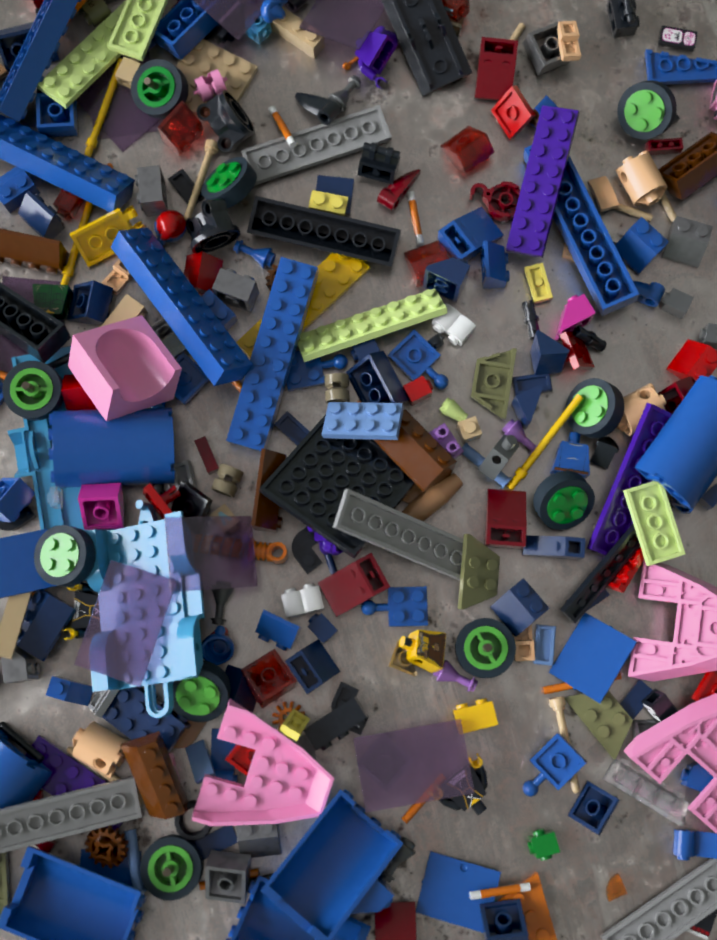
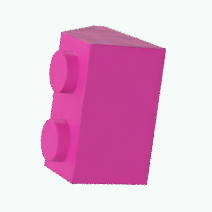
M585 294L581 296L574 295L567 300L568 303L564 306L565 308L561 314L556 332V341L561 339L560 334L573 332V329L578 325L582 327L588 325L596 314Z
M121 483L81 485L78 501L84 530L124 528V498Z

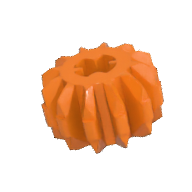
M286 701L282 703L284 709L276 706L280 714H272L273 717H278V720L272 723L273 725L280 723V726L276 729L278 732L286 720L284 715H288L287 712H291L294 709V701L290 702L289 708ZM298 705L295 708V710L298 711L301 708V705Z

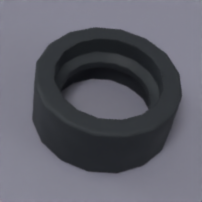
M196 800L188 802L186 811L195 807ZM184 814L175 817L174 825L176 831L182 838L187 840H199L211 831L212 826L205 825L201 831L190 832L183 825Z

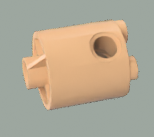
M648 150L643 151L635 158L630 156L623 160L624 165L616 169V173L634 206L642 204L651 206L657 203L668 186Z
M652 383L623 397L624 413L616 428L625 432L628 436H632L647 403L665 410L666 400L662 394H657Z
M95 721L90 723L86 729L80 728L73 737L72 757L110 779L117 769L116 766L120 768L126 758L123 756L121 744L128 742V740Z

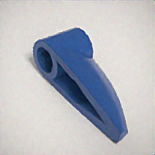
M633 281L639 292L637 302L649 307H657L665 292V287L656 282L647 284Z

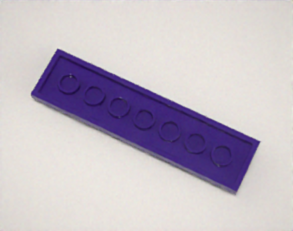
M542 105L505 249L507 252L543 258L580 114L579 110Z
M646 404L587 548L607 555L633 524L623 490L652 481L646 479L634 467L672 416V413L653 404Z

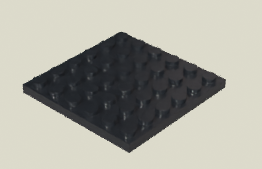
M324 416L259 488V492L355 559L368 542L333 528L344 490L350 489L395 509L415 483L373 439L323 438Z

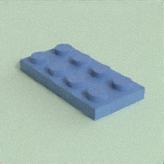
M328 402L322 436L323 438L398 440L404 410L403 403Z

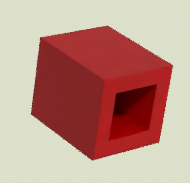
M424 375L403 385L411 406L432 395L433 386L429 379H425Z

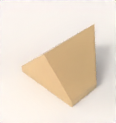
M399 639L388 667L411 676H416L418 673L413 664L406 659L407 649L399 647Z

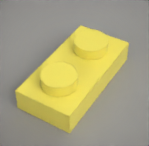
M312 190L308 208L345 216L348 197Z
M543 263L525 267L524 272L534 304L552 300L553 295Z
M293 709L279 731L287 738L297 741L310 718Z

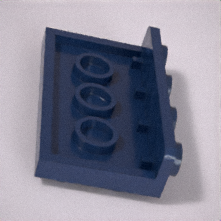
M142 686L119 690L102 716L103 719L130 740L160 731L168 753L171 752L185 729H189L191 726L187 722L188 719L175 713L173 710L164 718H154L149 715L146 709L145 691ZM156 694L157 708L162 710L165 706V701L161 702L158 700V695Z

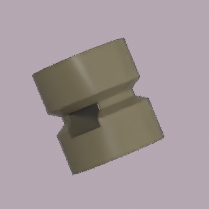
M345 373L325 375V388L328 389L325 391V403L350 402V392L347 390V387H349V375Z
M220 464L217 472L219 477L214 479L211 489L222 495L234 498L238 489L236 484L241 482L244 472L232 466ZM226 476L228 478H231L232 481L229 482L227 480H224V477Z

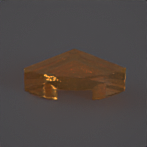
M618 873L614 874L607 883L606 897L608 901L627 894Z

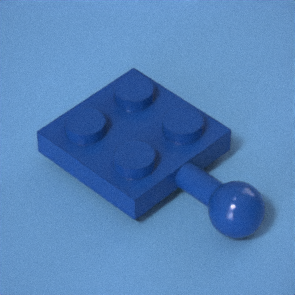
M415 329L388 354V358L412 381L426 372L434 380L436 388L444 389L448 386V378L443 374H438L431 367L441 357V354Z
M296 351L287 379L288 391L325 385L323 369L331 367L344 369L348 364L347 357L343 354H338L332 360L321 362V357L304 362L300 351Z
M183 352L176 359L182 370L175 397L186 405L209 381V378ZM166 402L150 408H165Z
M427 586L390 587L387 589L388 603L375 604L374 601L367 600L361 605V610L365 615H373L376 611H388L389 627L428 626Z
M558 732L530 760L541 773L533 781L528 780L523 784V792L529 797L535 796L539 791V786L546 779L559 791L587 761Z

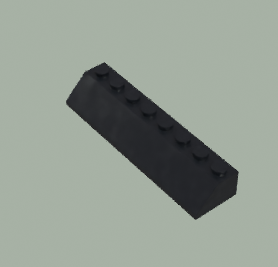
M255 196L247 233L390 267L393 266L401 237L400 229Z

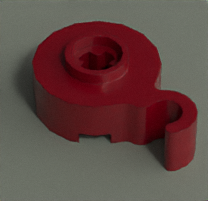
M503 181L491 189H488L482 183H476L472 186L469 196L470 200L474 199L475 193H481L483 196L482 202L486 205L488 213L494 219L502 222L513 220L520 194L518 185ZM504 199L508 200V201H507L508 204H504V203H503V200H504Z

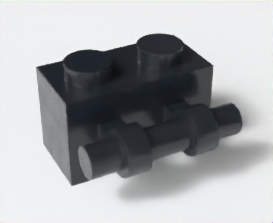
M608 0L607 11L613 38L635 35L640 25L639 16H636L635 0Z
M364 142V151L359 161L357 175L393 185L399 168L401 152L394 150L392 147L378 146V143L372 142L370 144Z

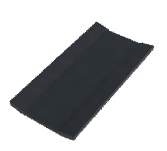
M381 0L422 96L473 73L442 0Z

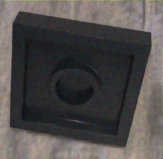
M181 481L178 489L181 496L174 499L170 510L173 513L182 511L183 519L190 532L194 535L199 534L213 500L189 482Z

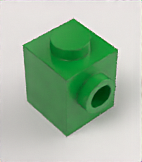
M538 829L533 831V835L529 836L530 842H527L529 852L534 854L537 859L540 858L541 861L552 858L553 854L560 852L555 832L552 829L547 831Z

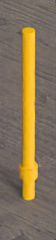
M118 58L91 136L87 138L85 144L87 147L84 155L91 157L93 150L97 147V139L118 83L115 74L122 58Z
M86 201L78 229L88 223L93 204ZM73 243L67 265L63 268V278L60 285H68L70 278L74 275L75 270L73 268L79 252L75 243Z
M579 394L575 396L525 463L517 468L514 472L515 476L507 485L508 488L514 490L520 480L528 475L527 471L584 399Z

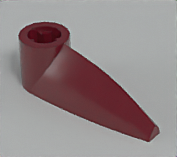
M416 169L397 178L393 185L390 184L387 188L384 187L378 195L377 202L394 211L418 178L421 170Z

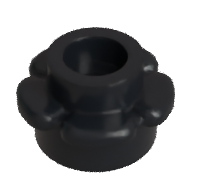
M438 333L427 342L434 349H437L444 344L443 339H445V336L442 337Z

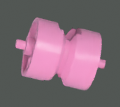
M218 69L209 72L207 77L202 75L194 79L196 90L193 93L194 95H200L202 101L206 102L212 99L214 94L218 95L223 90L227 91L225 81L228 79L227 77H221Z

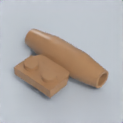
M452 473L424 492L415 484L402 500L408 503L402 513L424 522L456 494L463 486L462 481L455 473Z

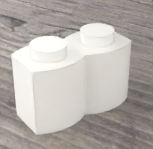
M446 303L448 313L433 318V328L440 334H446L448 336L447 339L453 345L458 344L462 346L474 332L476 325L453 306Z
M314 583L304 585L303 589L298 591L295 588L284 590L285 594L281 595L287 619L324 610L319 585L315 586Z

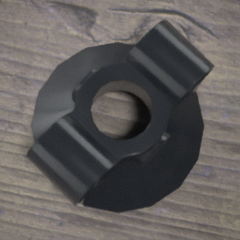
M226 90L221 91L209 102L202 103L197 107L196 111L199 119L208 121L214 132L219 136L217 144L223 152H234L240 143L255 133L254 126L246 112ZM206 108H209L210 115L206 118L204 111ZM227 139L231 141V146L228 149L225 147Z
M222 198L203 201L201 206L202 212L186 220V229L192 238L190 247L195 254L202 251L209 253L224 248L241 235L239 227L233 225L227 211L226 202Z

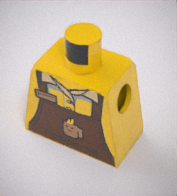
M416 630L410 633L409 637H401L399 647L407 649L406 659L408 662L430 673L443 669L446 633Z

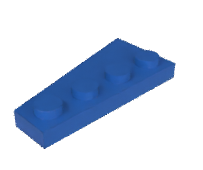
M646 49L644 52L647 80L658 81L665 85L706 83L717 80V61L698 57L692 59L687 58L686 55L674 56L662 51L661 53H656L650 49Z

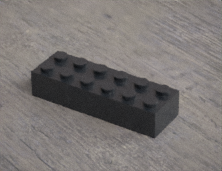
M0 283V334L41 362L46 363L71 338L65 324Z

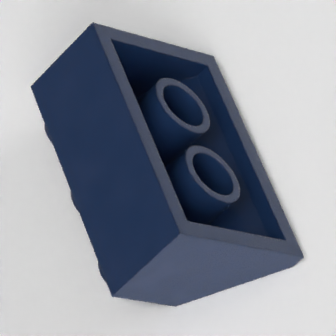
M33 22L0 30V55L8 72H10ZM58 51L56 53L53 52L50 58L52 62L59 60Z
M454 257L428 265L425 269L423 288L427 290L435 288L440 296L457 303L466 285L470 265L464 259H456Z
M384 351L369 353L346 371L360 401L363 403L405 404L409 401Z
M44 589L36 591L29 602L16 646L41 661H45L77 610Z

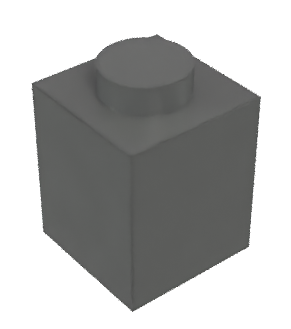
M672 288L669 293L666 292L661 300L664 303L661 310L682 319L687 313L694 297Z
M708 323L701 329L699 339L702 340L701 343L710 345L714 349H717V324Z

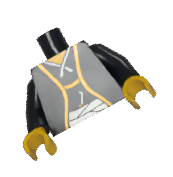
M84 582L75 585L74 588L67 587L68 590L75 591L74 609L77 611L73 615L72 628L63 630L71 633V636L64 638V640L90 638L101 632L98 592H95L88 583Z
M476 754L477 759L475 761H472L469 757L468 761L470 763L440 787L435 784L436 792L432 793L429 791V794L444 806L456 811L460 809L466 811L472 807L477 815L483 813L487 807L481 801V798L487 794L485 790L488 787L487 773L480 755Z

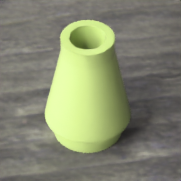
M447 398L439 408L443 415L458 422L465 420L468 416L454 399Z

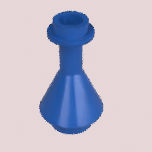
M243 240L236 241L233 249L236 251V254H239L241 251L252 256L263 269L272 267L276 258L272 248L253 249L243 245Z

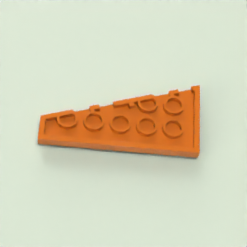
M535 872L521 882H529L531 891L503 895L495 901L520 899L528 931V940H557L538 872Z

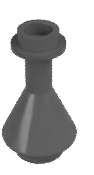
M356 75L348 78L349 84L343 90L328 96V99L338 103L341 112L346 110L348 97L354 88L359 89L361 86V80Z
M216 581L215 585L211 586L216 602L215 618H210V620H212V624L224 625V621H226L222 619L224 605L234 591V588L231 587V582Z
M404 836L400 839L404 844L395 854L386 871H383L380 875L388 883L395 880L392 875L398 865L416 854L414 850L416 845Z

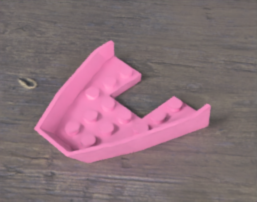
M644 559L639 598L678 603L674 638L672 643L633 637L637 644L631 652L628 677L654 682L717 671V587L667 564L657 563L647 566Z
M717 693L691 703L637 735L624 752L659 784L663 782L686 754L707 770L714 778L689 805L688 809L717 834Z
M229 698L217 739L255 749V753L244 785L205 774L193 810L192 821L209 826L279 824L319 817L324 811L334 777L303 748Z

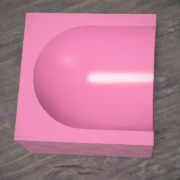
M142 315L73 334L68 368L106 422L174 399L182 368Z

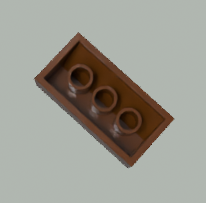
M710 132L658 169L668 186L667 191L672 196L683 200L697 189L703 187L712 178L717 177L716 133Z
M0 229V264L5 262L17 268L25 266L36 272L44 270L51 275L62 274L64 266L67 265L69 253L61 241Z
M406 409L403 410L398 440H374L423 492L450 476L457 463Z
M264 448L261 449L251 526L257 531L277 533L278 528H282L283 517H280V510L282 508L261 494L259 488L283 463L287 455Z
M160 731L122 743L121 748L149 815L167 820L185 814L188 800Z

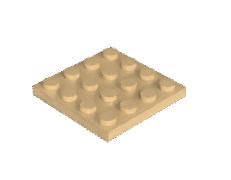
M202 39L176 65L183 72L188 82V97L183 109L197 116V107L202 103L210 101L203 102L200 95H194L193 91L196 90L194 79L202 75L207 77L209 72L218 69L221 77H227L228 80L225 81L226 89L239 103L258 71V66ZM206 108L204 111L206 118L210 115L209 108Z

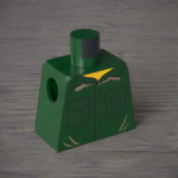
M33 284L34 305L56 319H66L73 293L69 285Z

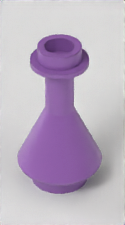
M511 419L502 429L505 432L504 435H513L518 442L525 445L531 451L529 455L538 446L526 437L520 420L515 422Z
M448 660L443 662L442 670L433 673L437 677V682H458L468 687V692H474L478 683L475 677L470 680L460 675Z

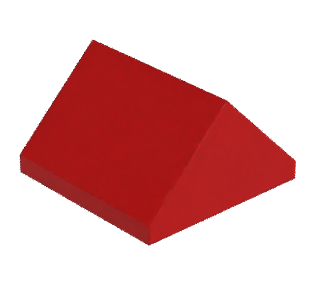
M203 251L187 255L184 275L199 294L203 295L208 289L213 292L212 287L220 268H223L224 261Z
M73 374L64 375L61 391L66 409L98 410Z

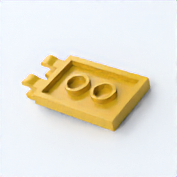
M133 205L127 207L123 212L118 208L69 233L88 267L115 254L111 245L119 230L145 228L141 221L134 224V226L130 223V219L138 216Z

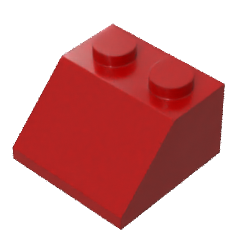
M688 339L666 370L680 380L691 376L695 383L700 375L709 377L716 369L717 350L710 345Z

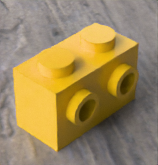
M487 698L475 700V705L468 706V703L456 705L457 709L452 711L458 734L499 725L493 701H487Z

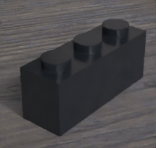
M355 696L303 731L316 751L320 748L324 751L333 745L331 743L333 739L338 737L341 740L350 734L348 732L350 728L355 726L358 729L366 723L364 719L368 715Z

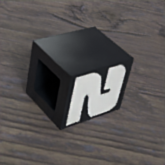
M654 689L641 701L653 719L658 722L678 712L667 695L657 689Z

